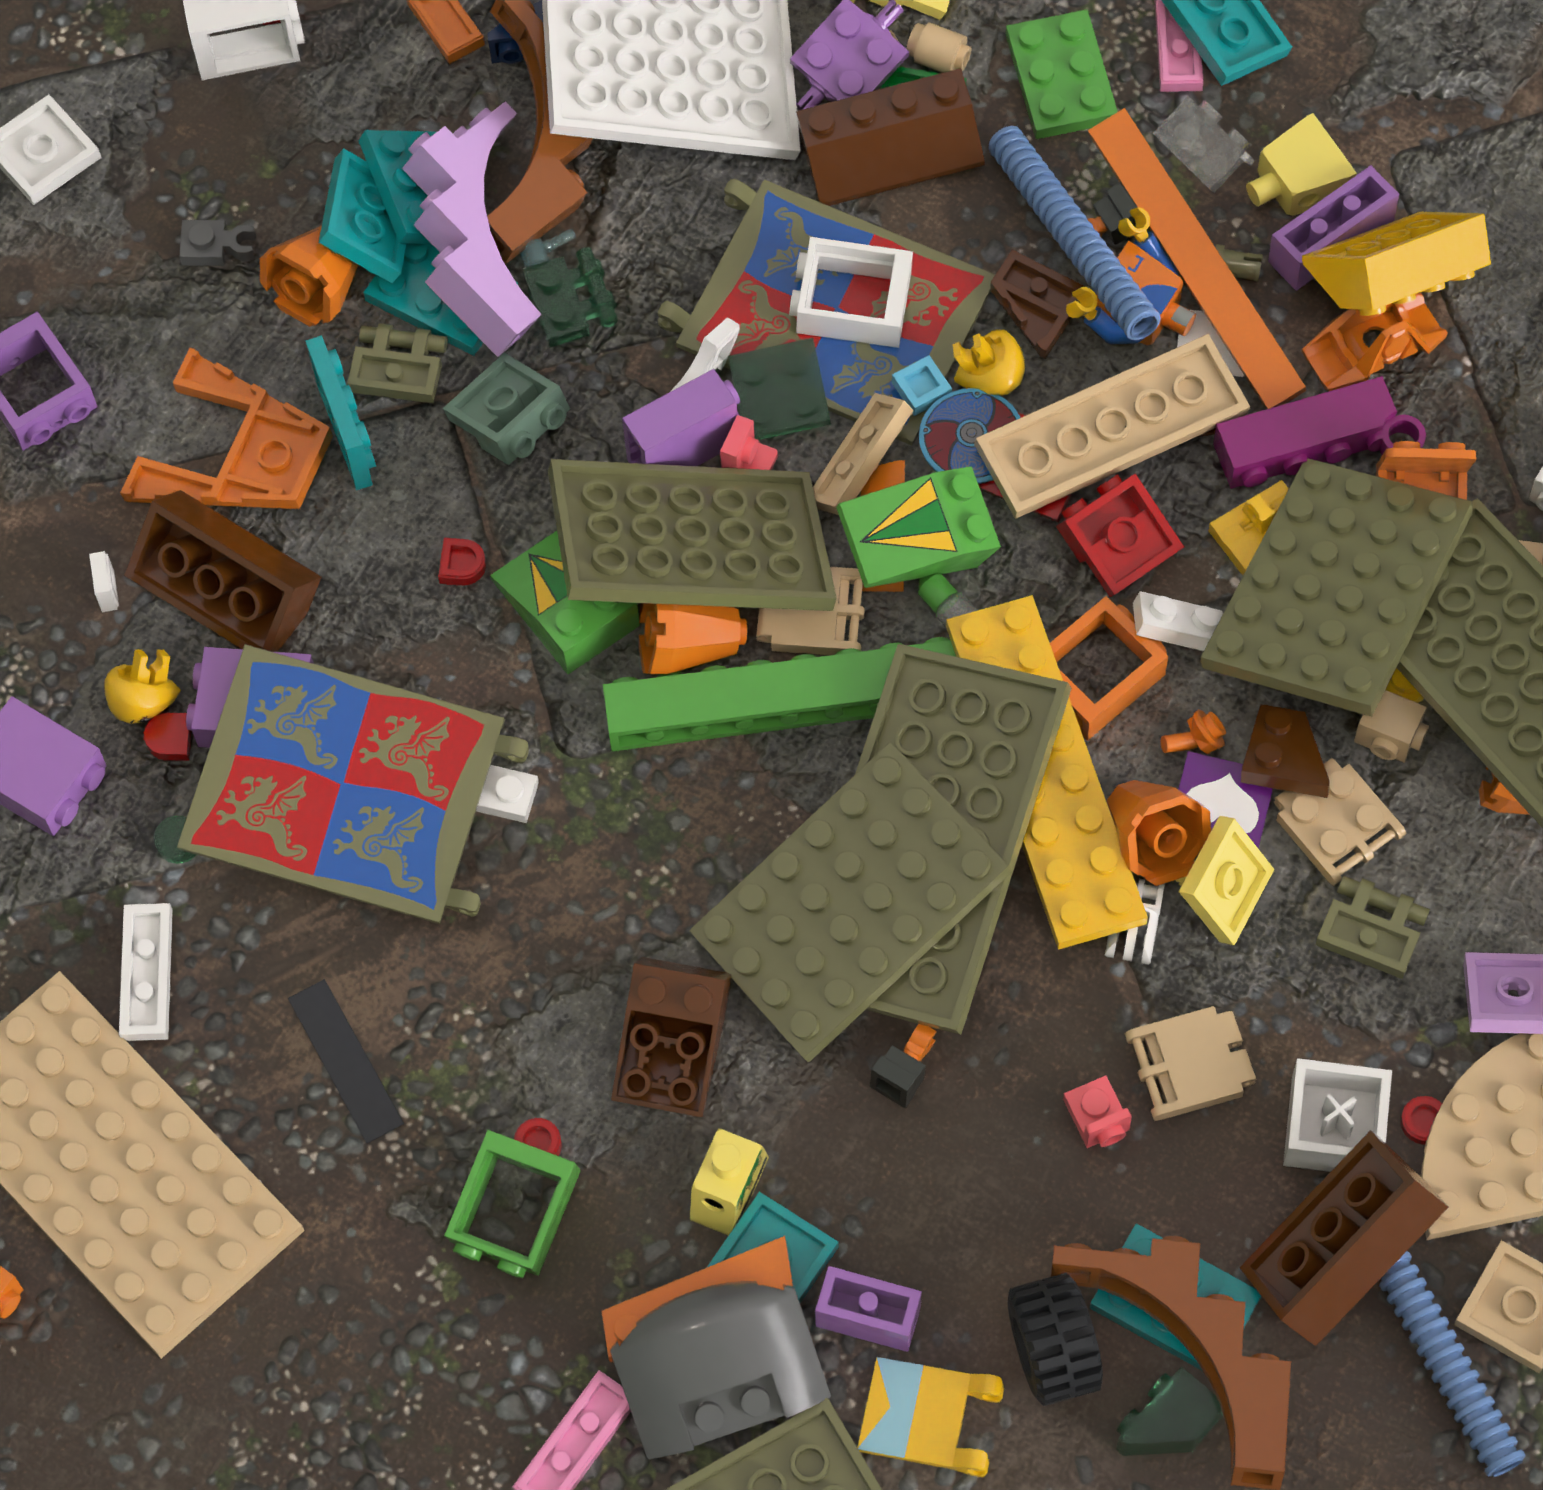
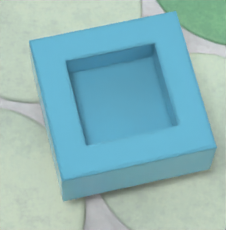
M930 355L892 374L891 383L902 399L914 410L912 412L914 416L929 409L939 398L952 392V387Z

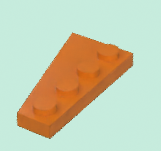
M785 1236L602 1310L609 1362H614L610 1349L617 1341L619 1346L622 1344L630 1332L637 1327L636 1322L676 1297L708 1286L729 1282L757 1281V1285H765L784 1290L783 1284L793 1286Z

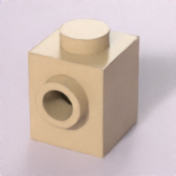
M1385 690L1373 716L1363 714L1354 742L1369 748L1374 755L1382 759H1396L1405 763L1410 749L1413 748L1419 751L1428 732L1429 725L1422 723L1427 707Z

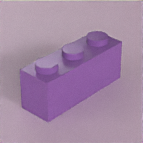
M1370 165L1272 234L1268 262L1297 291L1314 278L1302 263L1303 255L1394 222L1399 193Z

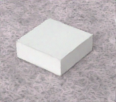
M105 551L89 554L94 592L101 611L118 610L119 602L115 573L108 554Z

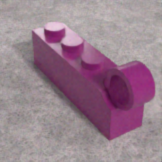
M1383 376L1217 423L1213 446L1229 486L1232 489L1242 485L1245 487H1255L1264 483L1270 477L1284 473L1296 475L1302 463L1307 462V458L1320 462L1338 463L1347 459L1353 453L1367 449L1369 451L1380 450L1381 455H1383L1386 449L1393 448V443L1389 437L1395 433L1408 434L1415 442L1420 443V448H1423L1426 431L1423 424L1415 417L1396 415V407Z

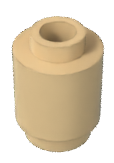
M917 23L910 34L906 47L909 51V56L914 57L915 63L942 73L959 68L963 71L967 66L972 50L970 46H967V36L932 23H927L926 26Z

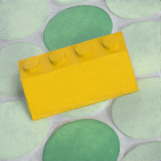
M1418 212L1302 256V263L1341 309H1358L1360 315L1363 316L1380 314L1386 311V305L1390 303L1402 304L1414 301L1416 293L1442 290L1446 287L1445 282L1449 280L1461 281L1470 279L1475 276V270L1490 265L1491 259L1485 215L1483 213Z

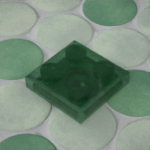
M813 338L728 356L734 388L740 398V403L738 404L740 416L754 421L755 439L761 440L831 425Z

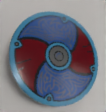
M977 388L960 389L950 392L935 401L926 411L921 421L919 444L922 454L927 463L936 472L972 466L978 484L992 481L993 478L974 445L977 437L1021 417L1013 405L1000 395H989Z

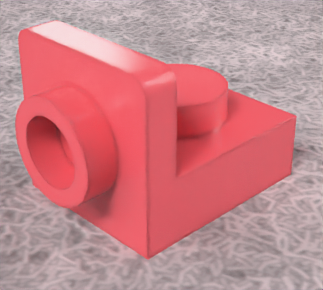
M737 415L720 450L721 468L772 470L778 458V451L775 448L759 443V440L755 439L753 420Z
M1107 1076L1064 1093L1063 1100L1086 1148L1098 1143L1101 1147L1113 1145L1126 1136L1125 1132L1130 1130L1132 1116L1128 1108H1122Z

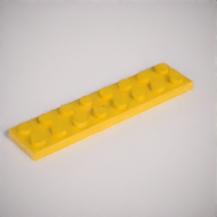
M1033 595L946 619V628L956 657L1063 681ZM1069 698L1022 843L1058 950L1147 924L1148 920L1132 872L1128 869L1121 855L1116 827Z

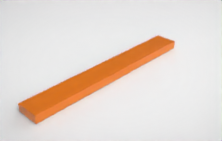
M1123 108L1089 129V136L1135 205L1148 212L1150 216L1149 229L1160 242L1179 272L1180 277L1264 407L1270 409L1284 405L1306 392V386L1127 110Z

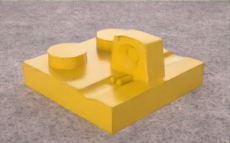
M1283 480L1209 524V533L1242 575L1246 572L1289 490Z

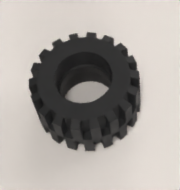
M1063 1273L1010 1288L1007 1304L1011 1328L1022 1368L1034 1397L1042 1406L1100 1391L1103 1369L1098 1343L1086 1303L1073 1278L1068 1273Z

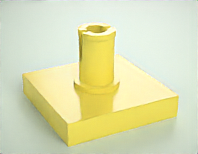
M1219 816L1196 860H1193L1194 864L1186 877L1177 879L1176 882H1180L1181 888L1179 893L1220 943L1235 945L1274 868L1235 818Z

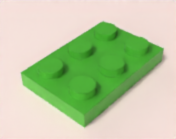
M1088 10L1006 25L1007 42L1035 139L1090 129L1118 112Z

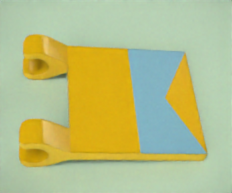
M877 1357L857 1448L862 1453L948 1468L968 1475L984 1477L989 1467L987 1453L978 1449L957 1448L967 1396L969 1395L988 1402H1000L1004 1392L1002 1378L996 1375L969 1374Z

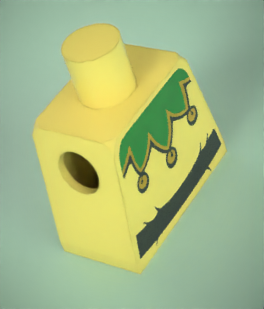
M723 1129L717 1130L692 1186L691 1221L729 1236L745 1213L768 1161V1155L762 1145ZM710 1199L715 1200L718 1203H720L723 1206V1208L714 1207L710 1205L708 1202Z

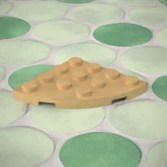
M1519 1033L1489 1050L1458 1079L1442 1103L1431 1125L1424 1146L1421 1177L1449 1208L1425 1232L1427 1240L1543 1216V1034Z

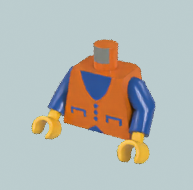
M1140 207L1131 209L1130 215L1134 218L1136 227L1132 225L1128 218H1124L1119 221L1118 229L1124 236H1134L1136 240L1134 243L1128 241L1117 258L1120 264L1126 268L1127 273L1132 276L1133 281L1138 284L1140 290L1144 292L1146 298L1159 312L1161 319L1158 327L1144 339H1129L1125 335L1124 330L1119 327L1118 322L1113 319L1111 313L1105 308L1104 303L1098 299V295L1088 287H1081L1072 292L1073 297L1078 299L1079 302L1073 301L1067 304L1066 313L1072 318L1084 316V323L1108 344L1142 343L1151 345L1164 326L1182 336H1186L1196 319V313L1179 305L1182 296L1183 280L1154 233L1146 231L1150 226L1148 212Z

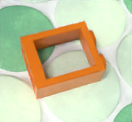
M1107 596L1050 642L1055 660L1058 662L1104 624L1144 662L1095 704L1059 669L1063 681L1068 682L1072 688L1069 699L1082 735L1087 741L1164 677L1168 662L1167 650L1163 643L1158 640L1137 636L1135 619L1131 612L1121 604L1116 606Z

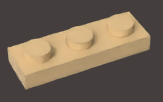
M874 393L813 486L817 509L839 515L836 508L839 503L857 498L914 411L905 400Z

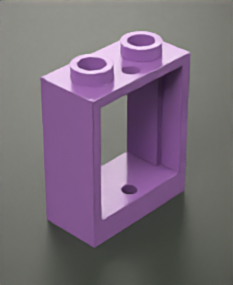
M38 311L0 333V376L47 349L72 386L18 417L0 391V418L23 451L32 445L44 443L54 432L69 423L83 420L90 411L97 408L90 385Z

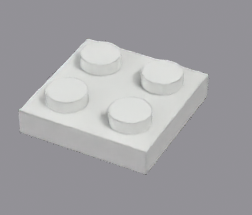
M49 94L0 128V169L33 205L101 158L98 147Z

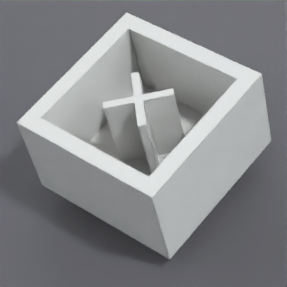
M1297 1058L1291 1081L1283 1166L1331 1172L1370 1130L1386 1143L1392 1070Z

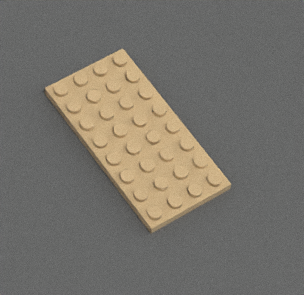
M60 971L0 1021V1185L162 1359L302 1234L304 1228L124 1038H120L117 1030Z

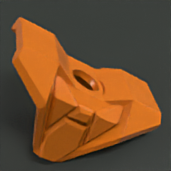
M1416 293V299L1411 302L1402 304L1390 303L1386 305L1385 312L1376 315L1363 316L1360 315L1358 309H1348L1334 318L1301 349L1302 354L1328 392L1367 381L1371 374L1384 368V363L1391 364L1398 361L1399 358L1404 359L1417 353L1418 349L1429 354L1447 337L1448 332L1440 327L1426 306L1422 293ZM1370 330L1381 331L1370 347L1365 345L1363 336L1366 332Z

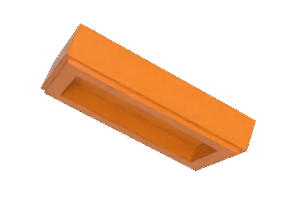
M407 0L409 8L449 64L485 45L484 36L458 0Z

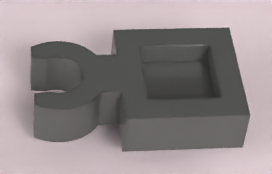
M182 220L179 255L182 266H224L225 255H233L240 261L255 259L253 246L239 245L244 240H256L255 228L244 224L235 227L231 231H227L225 220Z

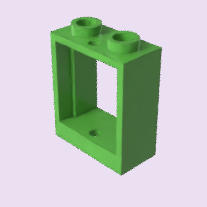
M487 1129L444 1236L451 1243L456 1244L453 1252L465 1258L480 1262L482 1255L498 1260L497 1269L512 1276L523 1279L526 1272L539 1276L581 1170L575 1162ZM498 1159L558 1182L529 1256L468 1234Z

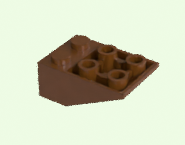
M641 957L634 963L611 1097L612 1101L703 1117L725 1020L732 974Z

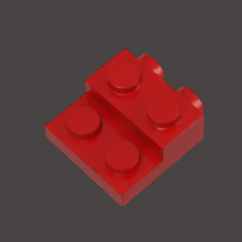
M1136 473L1123 481L1118 474L1096 488L1100 497L1088 505L1081 498L1061 512L1065 520L1056 526L1080 563L1086 561L1109 597L1116 595L1184 548V545Z

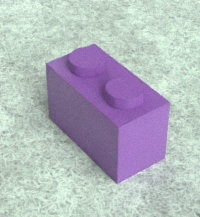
M828 1266L815 1310L816 1327L908 1352L921 1309L922 1291Z

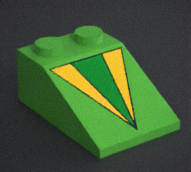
M972 466L934 472L839 503L836 506L865 588L924 578L936 573L946 574L979 567L1001 547Z
M557 531L490 575L493 583L567 675L640 626L637 603L568 600Z

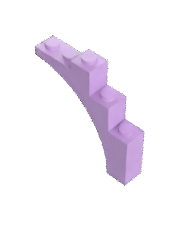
M506 101L492 112L487 107L483 109L470 122L469 126L471 128L469 130L461 126L452 134L444 126L432 136L425 132L409 147L408 150L413 155L402 168L428 195L420 204L424 212L414 223V226L440 252L431 262L436 269L425 283L497 357L517 342L541 315L519 288L504 264L491 234L484 204V174L489 152L495 140L517 114Z

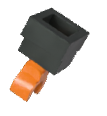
M1121 182L1106 190L1107 196L1093 204L1096 218L1087 219L1092 223L1094 229L1098 231L1100 237L1106 232L1114 245L1129 238L1120 233L1118 229L1120 220L1128 218L1132 225L1136 227V222L1130 215V210L1137 208Z
M918 1024L905 1045L904 1051L892 1045L886 1055H881L871 1069L870 1088L906 1108L914 1097L917 1088L924 1080L926 1065L920 1061L934 1045L936 1040L933 1037L937 1031L931 1027Z

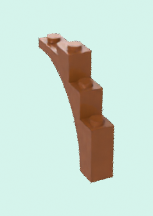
M495 0L490 11L518 43L530 74L536 104L534 146L524 177L509 197L487 216L491 234L505 265L575 212L588 193L584 189L583 181L579 175L573 170L567 169L565 165L584 152L591 144L593 138L550 134L544 24L536 15L530 0Z
M1167 1236L1162 1239L1152 1238L1149 1256L1140 1255L1137 1251L1126 1248L1115 1249L1112 1252L1092 1250L1089 1246L1079 1243L1067 1244L1064 1247L1054 1246L1051 1277L1068 1273L1078 1286L1099 1288L1126 1300L1164 1325L1196 1359L1213 1387L1227 1425L1231 1450L1230 1485L1280 1490L1285 1473L1291 1361L1279 1360L1277 1356L1267 1353H1258L1251 1357L1242 1356L1245 1302L1234 1301L1230 1296L1223 1294H1212L1206 1298L1197 1297L1201 1243H1192L1179 1236Z

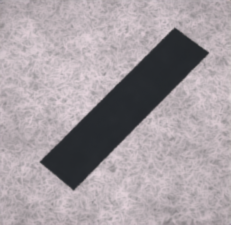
M325 979L289 997L290 1004L366 1143L368 1144L402 1126L404 1122Z

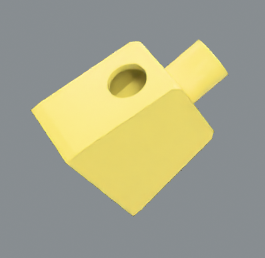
M1312 113L1263 148L1260 152L1257 170L1260 177L1247 183L1246 189L1249 198L1257 207L1276 198L1286 214L1294 216L1311 208L1355 177L1357 173L1314 113Z

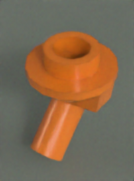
M1198 709L1187 720L1190 732L1164 735L1160 740L1163 753L1185 751L1199 747L1204 753L1209 754L1225 746L1223 736L1226 734V729L1213 712L1206 714Z

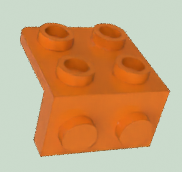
M1399 441L1393 443V448L1386 449L1376 464V476L1467 500V472L1476 461V451L1465 450V444L1459 442L1438 444V449L1420 448L1419 442Z

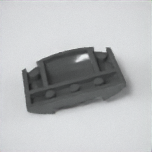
M740 1281L701 1288L676 1297L649 1312L636 1322L637 1327L630 1332L620 1346L618 1341L613 1345L610 1352L647 1459L694 1450L696 1445L784 1415H786V1418L821 1403L825 1398L831 1397L793 1286L783 1284L784 1290L765 1285H757V1281Z

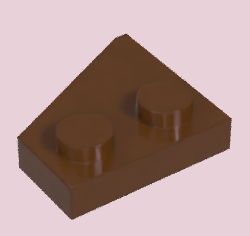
M1011 250L993 277L990 291L1039 356L1046 359L1072 319L1066 313L1067 304L1073 301L1079 302L1078 299L1073 297L1072 292L1086 286Z
M1260 704L1241 770V783L1328 798L1330 781L1305 712Z

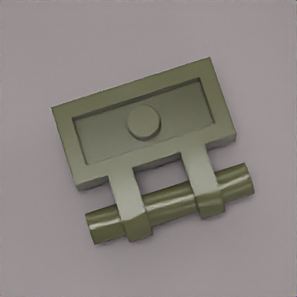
M379 323L378 327L362 325L359 341L361 343L373 344V348L355 346L347 385H350L352 393L434 403L442 363L440 357L427 355L429 351L445 353L447 349V336L433 335L431 330L417 328L416 332L395 330L393 325ZM391 346L411 349V353H403L389 350L391 349Z
M1343 876L1337 893L1352 898V904L1348 905L1333 899L1315 945L1403 979L1420 936V932L1405 927L1404 924L1406 920L1424 926L1430 909L1413 903L1415 898L1403 893L1398 897L1374 887L1375 883L1362 878L1361 882ZM1367 905L1393 914L1391 920L1366 912Z

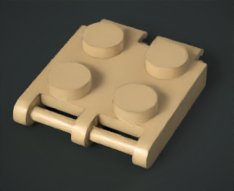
M830 567L837 597L833 611L759 608L757 641L771 643L772 651L835 655L838 651L849 648L861 651V644L857 642L859 620L864 619L865 608L861 606L863 582L858 569ZM850 584H854L852 604H848ZM846 620H850L848 641H845Z
M1331 758L1323 763L1330 781L1328 798L1283 791L1275 797L1274 804L1280 811L1277 815V822L1326 880L1335 886L1342 880L1341 875L1360 861L1367 863L1374 858L1373 852L1393 838L1396 840L1401 839L1406 835V831L1350 764L1341 768ZM1386 828L1387 832L1370 844H1366L1365 841ZM1351 851L1356 853L1336 868L1334 867V863Z
M1212 1006L1133 1028L1125 1032L1127 1043L1133 1044L1141 1067L1138 1071L1140 1081L1147 1084L1154 1108L1151 1109V1114L1155 1121L1241 1098L1244 1093L1243 1087L1256 1083V1077L1246 1049L1231 1053L1229 1050L1241 1046L1243 1042L1233 1011L1217 1014L1215 1007ZM1142 1041H1145V1043H1146V1046H1147V1049H1148L1149 1059H1150V1060L1152 1061V1063H1153V1065H1151V1066H1150V1064H1149V1061H1148V1058H1147V1055H1146V1052H1145V1049H1144V1046H1143ZM1155 1079H1158L1162 1090V1097L1166 1104H1163Z

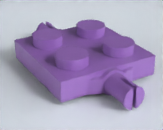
M843 0L790 58V63L806 76L811 86L809 91L796 103L799 110L817 106L823 99L833 102L878 90L907 59L909 51L892 37L888 29L895 19L904 12L899 4L896 6V1L889 0L888 4L874 17L863 12L850 0Z

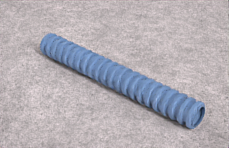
M1008 126L997 131L989 141L988 149L990 154L1001 165L1002 170L1014 183L1016 189L1020 191L1022 197L1027 200L1028 205L1033 208L1034 213L1039 216L1040 221L1052 234L1054 240L1059 243L1060 248L1065 251L1066 256L1071 259L1072 264L1078 268L1079 273L1085 278V281L1091 286L1095 294L1098 295V299L1104 303L1105 308L1111 313L1113 319L1118 322L1119 327L1124 330L1125 335L1131 340H1140L1153 333L1160 323L1161 317L1159 312L1146 298L1138 284L1133 281L1126 268L1120 264L1119 259L1100 237L1092 223L1087 220L1086 215L1081 212L1079 206L1074 203L1067 190L1061 186V182L1029 143L1021 129L1017 126Z
M1406 1251L1383 1275L1379 1287L1382 1291H1388L1389 1295L1386 1298L1388 1303L1395 1304V1315L1404 1319L1401 1326L1404 1330H1410L1412 1333L1409 1336V1340L1413 1344H1418L1417 1354L1420 1357L1425 1356L1424 1366L1427 1370H1433L1434 1374L1431 1377L1433 1382L1441 1384L1439 1389L1441 1396L1449 1398L1446 1405L1449 1409H1455L1457 1412L1454 1419L1457 1423H1463L1464 1427L1461 1430L1463 1435L1471 1437L1472 1440L1469 1443L1471 1449H1478L1477 1459L1480 1463H1486L1487 1468L1484 1470L1486 1475L1489 1477L1502 1475L1522 1463L1526 1455L1523 1450L1516 1449L1515 1445L1518 1443L1516 1437L1508 1435L1507 1432L1510 1430L1508 1423H1501L1500 1418L1503 1414L1499 1409H1493L1492 1405L1495 1403L1493 1397L1485 1395L1484 1392L1487 1390L1485 1383L1477 1381L1480 1374L1476 1369L1471 1370L1469 1367L1472 1360L1468 1356H1463L1462 1352L1465 1348L1461 1343L1454 1341L1457 1334L1454 1330H1448L1449 1320L1447 1317L1440 1316L1441 1306L1437 1303L1433 1304V1292L1425 1290L1424 1287L1427 1282L1423 1277L1418 1278L1419 1268L1415 1264H1410L1409 1261L1412 1256Z

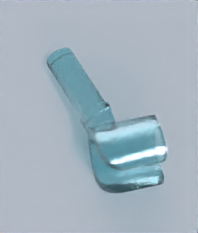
M569 229L545 241L541 239L531 240L521 255L526 270L532 272L548 266L550 260L547 252L576 237L574 231Z

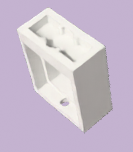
M183 0L189 35L202 80L300 61L297 44L305 43L296 0ZM281 20V23L212 37L209 35L210 33Z
M810 237L808 252H800L798 257L796 278L803 279L801 291L793 290L791 296L789 316L797 317L796 333L899 348L911 278L913 251ZM818 269L891 279L884 319L812 309Z

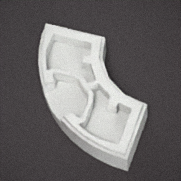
M727 317L704 337L699 352L690 368L671 391L712 369L716 370L718 368L722 370L733 349L740 325Z

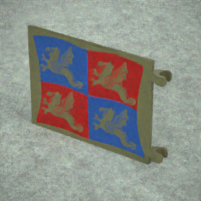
M730 179L724 188V193L726 194L724 203L733 209L747 210L697 305L691 315L670 301H664L658 310V325L664 330L681 333L676 342V347L695 355L698 354L704 337L727 317L740 325V330L733 349L723 367L856 422L874 393L902 399L891 383L892 374L930 355L945 379H947L956 361L952 344L960 342L963 347L991 292L990 285L995 274L765 179L758 192H755L737 179ZM810 237L913 251L911 278L899 348L796 333L797 317L789 316L791 296L793 290L801 291L803 279L796 278L799 253L808 252ZM818 269L812 309L884 319L891 279ZM927 410L915 416L911 414L895 439L912 446L919 434L920 424Z
M245 644L177 848L437 924H441L445 908L474 917L478 914L481 906L480 897L470 891L453 889L455 876L494 754L522 764L526 761L529 753L528 742L521 738L500 735L505 721L503 717Z

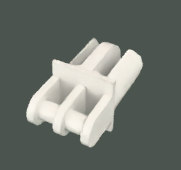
M1139 879V883H1136L1141 900L1142 898L1156 900L1155 905L1143 903L1148 917L1147 924L1143 926L1148 927L1144 937L1141 963L1149 965L1151 963L1165 883L1157 887L1146 885L1145 879ZM1138 927L1129 929L1127 932L1123 960L1132 962ZM1119 932L1108 935L1105 950L1106 957L1114 958Z

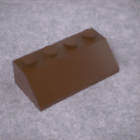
M961 68L796 111L800 138L820 203L828 206L985 165L973 106Z
M182 490L151 502L124 574L130 580L242 650L246 644L271 652H278L305 618L322 578Z
M1370 1130L1240 1266V1269L1279 1319L1316 1346L1449 1207L1420 1175Z

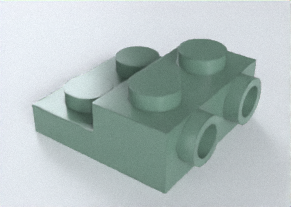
M504 352L453 398L443 410L448 420L475 436L483 450L510 465L517 457L525 458L529 456L534 450L536 440L548 429L555 430L564 423L566 412L570 410V407L559 385Z

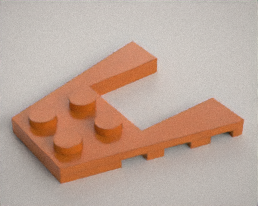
M189 348L172 383L176 392L243 410L247 414L217 478L137 456L120 492L124 501L151 503L155 499L182 490L204 505L300 509L332 440L333 434L330 427L287 402L285 404L269 396L265 389L254 383L252 385L234 376L232 370L218 362L214 364L200 356L199 351Z

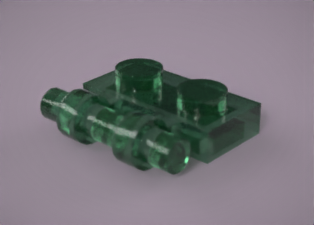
M590 247L581 248L576 252L579 262L577 268L568 270L563 256L522 268L523 277L532 302L541 313L539 321L549 348L589 336L590 330L587 320L599 317L602 327H611L618 322L615 313L617 303L613 293L606 289L603 281L605 271L599 259H595ZM587 285L591 297L580 302L575 289Z

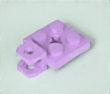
M1465 952L1463 967L1470 1032L1543 1034V954ZM1517 990L1519 997L1508 995V991Z

